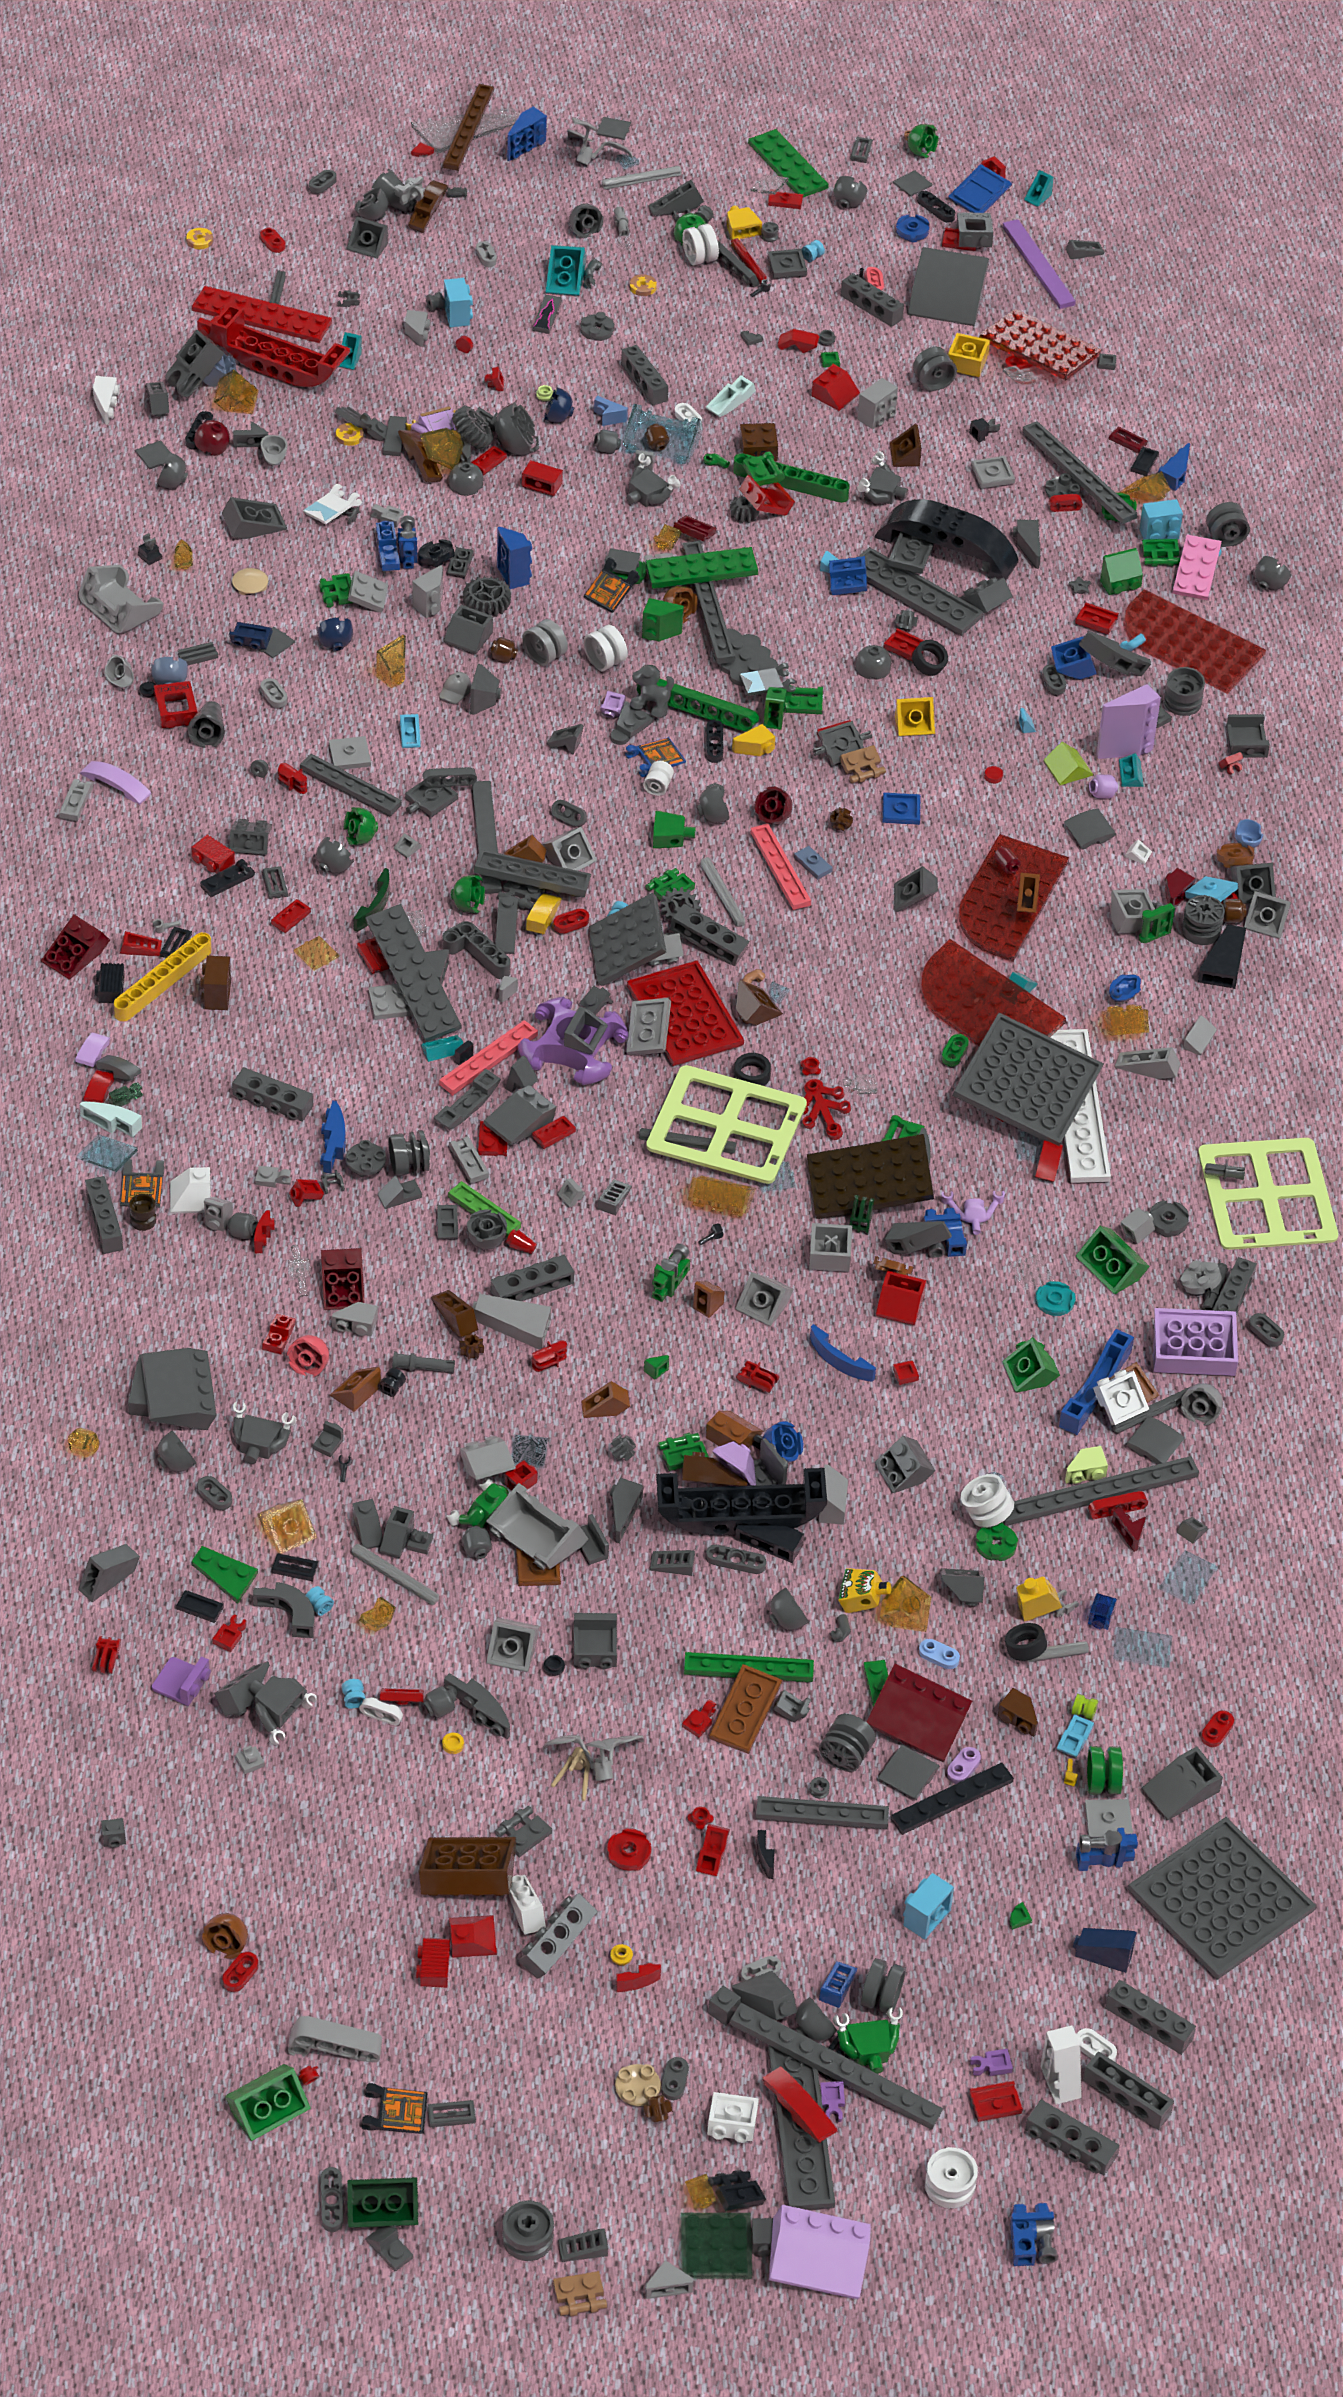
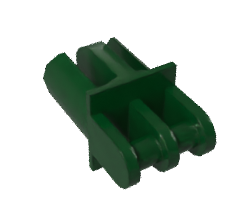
M855 1195L849 1225L852 1226L853 1230H857V1233L862 1231L868 1235L874 1199H870L868 1212L865 1214L867 1197H863L859 1213H857L859 1196Z

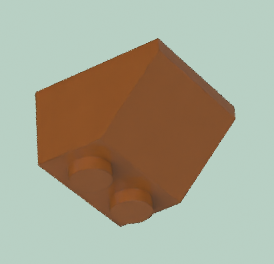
M718 1411L706 1424V1439L718 1446L734 1441L738 1445L744 1444L749 1448L755 1442L753 1440L756 1434L760 1436L763 1434V1430L732 1411Z

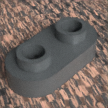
M333 170L320 172L309 181V190L316 194L324 192L336 183V172Z
M1046 665L1042 671V678L1048 691L1055 695L1063 694L1066 690V681L1063 674L1057 672L1055 665Z
M557 800L552 805V814L570 825L580 827L587 821L586 811L568 801ZM564 806L565 811L562 813L561 808ZM578 814L581 816L580 820H577Z
M1257 1313L1251 1316L1249 1328L1262 1341L1272 1347L1280 1346L1283 1343L1284 1331L1267 1315Z
M204 1476L199 1479L197 1483L198 1493L217 1510H226L232 1505L231 1492L216 1478Z
M681 2057L671 2058L666 2064L662 2082V2094L669 2100L680 2099L685 2091L689 2065ZM679 2065L681 2068L677 2069L674 2066ZM670 2085H676L677 2087L671 2088Z

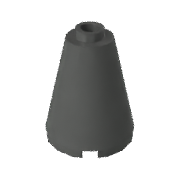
M387 169L388 172L386 174L384 172L381 173L375 180L372 188L378 187L384 191L388 197L389 206L405 213L413 212L417 200L412 199L402 205L400 204V197L395 195V186L399 184L405 185L394 171Z
M206 702L190 721L188 733L190 740L194 744L206 748L205 745L216 747L222 742L225 729L222 709L217 702Z

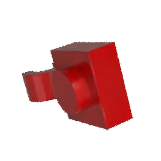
M709 1699L704 1704L701 1712L694 1709L682 1722V1727L700 1738L712 1725L710 1717L716 1712L714 1708L716 1703Z

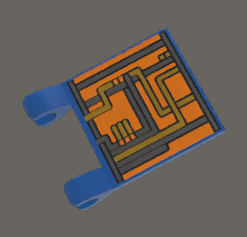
M669 737L638 746L628 745L626 747L628 752L625 753V756L628 759L640 754L647 763L640 765L641 771L639 775L642 778L648 775L649 769L655 761L667 762L672 767L686 763V760Z

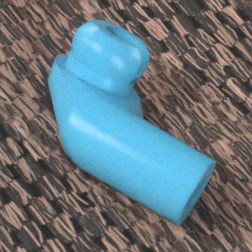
M1140 633L1129 642L1123 641L1120 647L1133 651L1144 643L1146 639Z

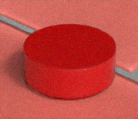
M463 335L456 340V348L459 351L467 354L473 349V342L468 336Z
M990 766L986 768L984 778L989 783H999L1003 779V770L997 766Z

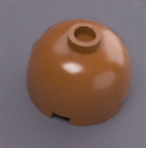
M676 586L669 589L663 597L665 602L684 606L683 623L689 620L687 619L689 615L696 612L697 596L692 592L691 588Z
M221 1913L211 1918L205 1925L202 1940L211 1953L214 1954L215 1950L227 1954L224 1958L234 1959L243 1951L248 1941V1929L239 1917L230 1913Z

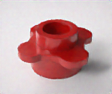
M814 1057L802 1060L800 1064L803 1067L802 1074L806 1076L809 1074L819 1075L821 1073L819 1060Z
M700 1806L696 1807L688 1815V1821L693 1822L698 1830H703L705 1825L714 1821V1816L710 1814L707 1808Z
M307 2066L299 2072L298 2079L302 2082L303 2086L314 2082L320 2077L317 2073L318 2066L313 2068Z

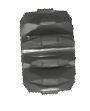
M745 496L734 497L730 504V514L732 518H735V521L741 520V523L744 521L750 523L751 520L755 521L759 516L760 511H757Z

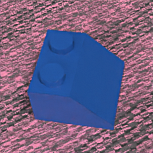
M1084 636L1051 646L1058 673L1079 680L1097 674L1093 656L1079 645Z

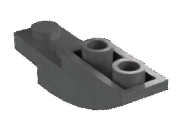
M1088 631L1079 643L1093 657L1125 675L1131 672L1138 676H1143L1151 665L1150 659L1120 647L1119 642Z
M449 1673L444 1678V1687L447 1691L451 1689L464 1706L469 1709L473 1708V1718L479 1725L487 1726L496 1736H502L508 1740L510 1737V1723L503 1708L493 1695L471 1678L466 1684Z

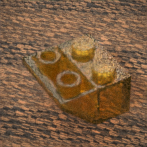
M233 369L219 379L214 403L225 412L253 414L259 390Z
M1126 1005V1009L1119 1006H1109L1107 1010L1102 1011L1108 1035L1149 1033L1148 1009L1142 1008V1005Z

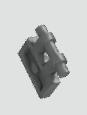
M508 880L503 887V892H499L498 899L499 897L517 896L519 897V908L531 910L538 898L546 892V889H538L527 884L520 885Z
M530 1806L516 1811L515 1816L509 1820H504L500 1823V1827L495 1830V1834L498 1837L503 1836L505 1833L509 1837H516L515 1854L519 1858L552 1834V1828L538 1815L532 1820L528 1817L533 1813V1809ZM521 1822L524 1826L516 1831L513 1827Z

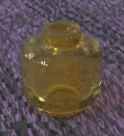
M81 1427L76 1428L68 1436L69 1450L74 1454L89 1457L96 1453L99 1448L98 1436L91 1430Z

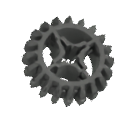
M466 405L455 411L452 417L453 424L463 438L476 449L482 450L488 447L493 441L494 436L483 417Z
M485 576L483 578L477 577L476 580L471 579L470 583L466 584L463 590L464 605L490 616L494 614L497 617L498 612L503 614L504 610H508L511 603V592L509 586L503 580L500 581L499 578L493 579L492 576L490 578Z

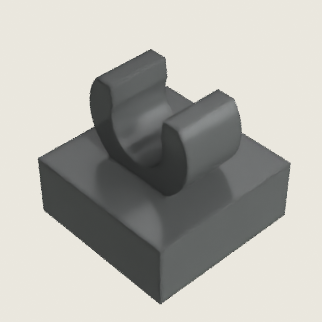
M413 1529L407 1544V1550L427 1555L433 1540V1534Z

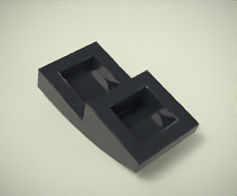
M757 1830L756 1844L759 1862L768 1879H773L775 1849H766V1830Z

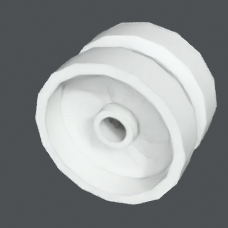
M710 224L700 225L698 229L692 227L684 230L683 246L685 254L693 266L702 264L704 260L706 262L717 260L719 255L718 241Z
M606 625L584 637L585 653L589 661L599 671H605L627 659L626 643L614 626Z
M986 1474L973 1479L964 1487L961 1493V1501L974 1524L979 1527H991L1003 1522L1014 1509V1501L1001 1478L995 1474Z
M951 2147L938 2150L933 2154L927 2165L925 2190L928 2197L935 2204L944 2208H958L968 2203L975 2193L978 2167L974 2158L964 2150Z

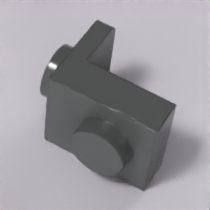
M594 985L580 1001V1004L596 1015L607 1001L610 1004L614 1001L609 998L611 994L605 988L599 989Z
M784 1689L780 1693L773 1710L795 1723L798 1719L806 1717L810 1710L808 1705L811 1699L807 1697L801 1701Z

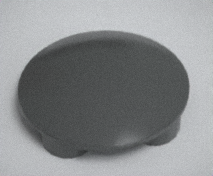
M1063 473L1061 476L1046 481L1045 492L1049 498L1054 495H1079L1080 485L1069 474Z

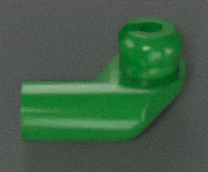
M705 454L703 457L704 463L709 466L719 465L726 469L730 465L729 461L718 454Z

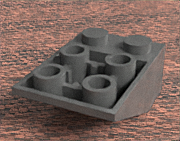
M1196 1746L1178 1756L1145 1784L1142 1790L1168 1821L1219 1793L1223 1777Z

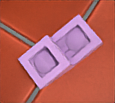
M91 1033L80 1048L75 1062L94 1067L96 1061L101 1059L102 1051L109 1045L110 1037Z

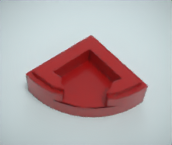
M421 142L411 150V155L419 157V155L430 156L434 153L433 147Z

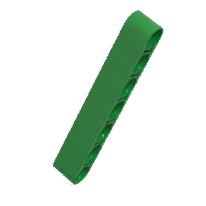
M742 453L735 455L734 474L746 478L748 474L743 467V460L755 456ZM775 462L778 468L785 474V479L778 482L783 488L839 503L846 502L849 499L850 484L848 481ZM764 464L770 475L774 474L770 466Z
M659 679L656 685L665 687L667 681ZM675 683L671 690L668 705L710 720H719L724 725L742 731H749L759 721V716L754 710ZM638 684L637 692L640 695L642 686Z

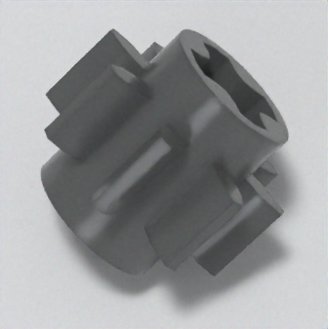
M901 610V614H897L895 620L896 624H899L898 628L911 631L912 626L916 627L918 617H914L915 612Z
M618 1435L612 1440L610 1451L616 1459L621 1460L624 1458L628 1461L634 1456L635 1451L633 1449L636 1448V1445L629 1436L626 1435L622 1438L621 1435Z

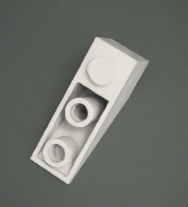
M96 376L93 385L94 401L105 424L108 425L110 419H113L114 416L113 407L117 405L116 395L119 396L120 385H117V378Z
M526 1875L513 1876L509 1897L524 1935L537 1932L543 1926L546 1928L543 1906Z

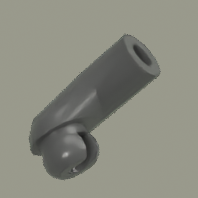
M845 1614L837 1617L839 1628H835L836 1631H831V1637L835 1642L843 1641L851 1632L849 1621Z

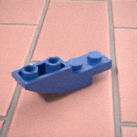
M382 521L376 523L382 571L400 570L394 522Z
M334 1100L331 1107L326 1110L325 1119L327 1121L326 1123L323 1122L321 1134H324L326 1152L321 1155L320 1165H323V1172L330 1174L332 1173L335 1159H344L346 1146L343 1113L337 1101Z

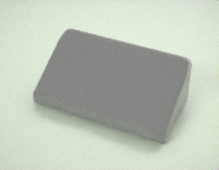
M1200 1015L1185 1038L1183 1049L1201 1056L1217 1029L1205 1017Z

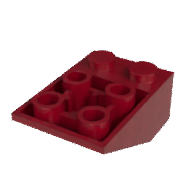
M73 914L41 959V962L70 980L103 952L110 939L103 932Z
M362 1248L321 1250L324 1310L344 1309L357 1302L365 1303Z

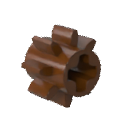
M840 807L835 809L830 815V822L833 823L832 828L842 831L850 828L853 823V817L850 816L851 811Z
M476 1334L465 1335L464 1341H459L460 1355H465L468 1357V1360L470 1358L478 1359L479 1353H484L483 1338L479 1339Z
M664 2095L653 2096L647 2099L648 2105H643L647 2118L651 2117L652 2122L669 2119L668 2113L673 2112L669 2099L665 2100Z

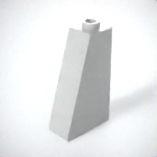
M479 1294L478 1301H474L472 1307L474 1308L478 1323L534 1348H543L551 1320L550 1306Z

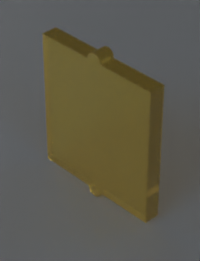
M320 936L309 942L305 941V944L294 949V952L313 971L324 965H329L331 961L340 957Z

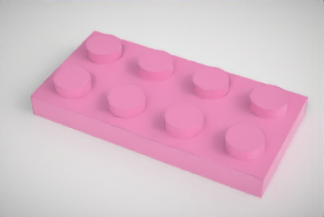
M1186 535L1173 594L1208 600L1222 541Z

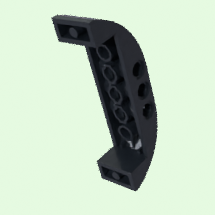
M913 499L899 504L891 511L874 537L891 543L900 531L990 563L989 579L1004 577L1005 581H1007L1019 562L1017 553L1010 541L990 522L969 512L933 500Z
M804 1468L803 1484L678 1488L677 1473L656 1474L659 1513L674 1526L696 1534L712 1536L736 1535L738 1525L787 1526L789 1528H796L815 1518L827 1506L825 1468Z

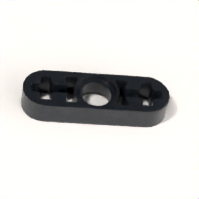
M929 191L918 193L917 202L943 222L951 223L955 220V210Z
M202 411L197 415L185 437V445L188 449H198L194 443L195 430L203 423V420H213L211 412Z
M710 720L706 726V757L711 763H719L723 760V723L719 720ZM713 727H716V733H713ZM711 740H718L719 743L714 744V743H711L710 741H711ZM713 750H717V755H713Z

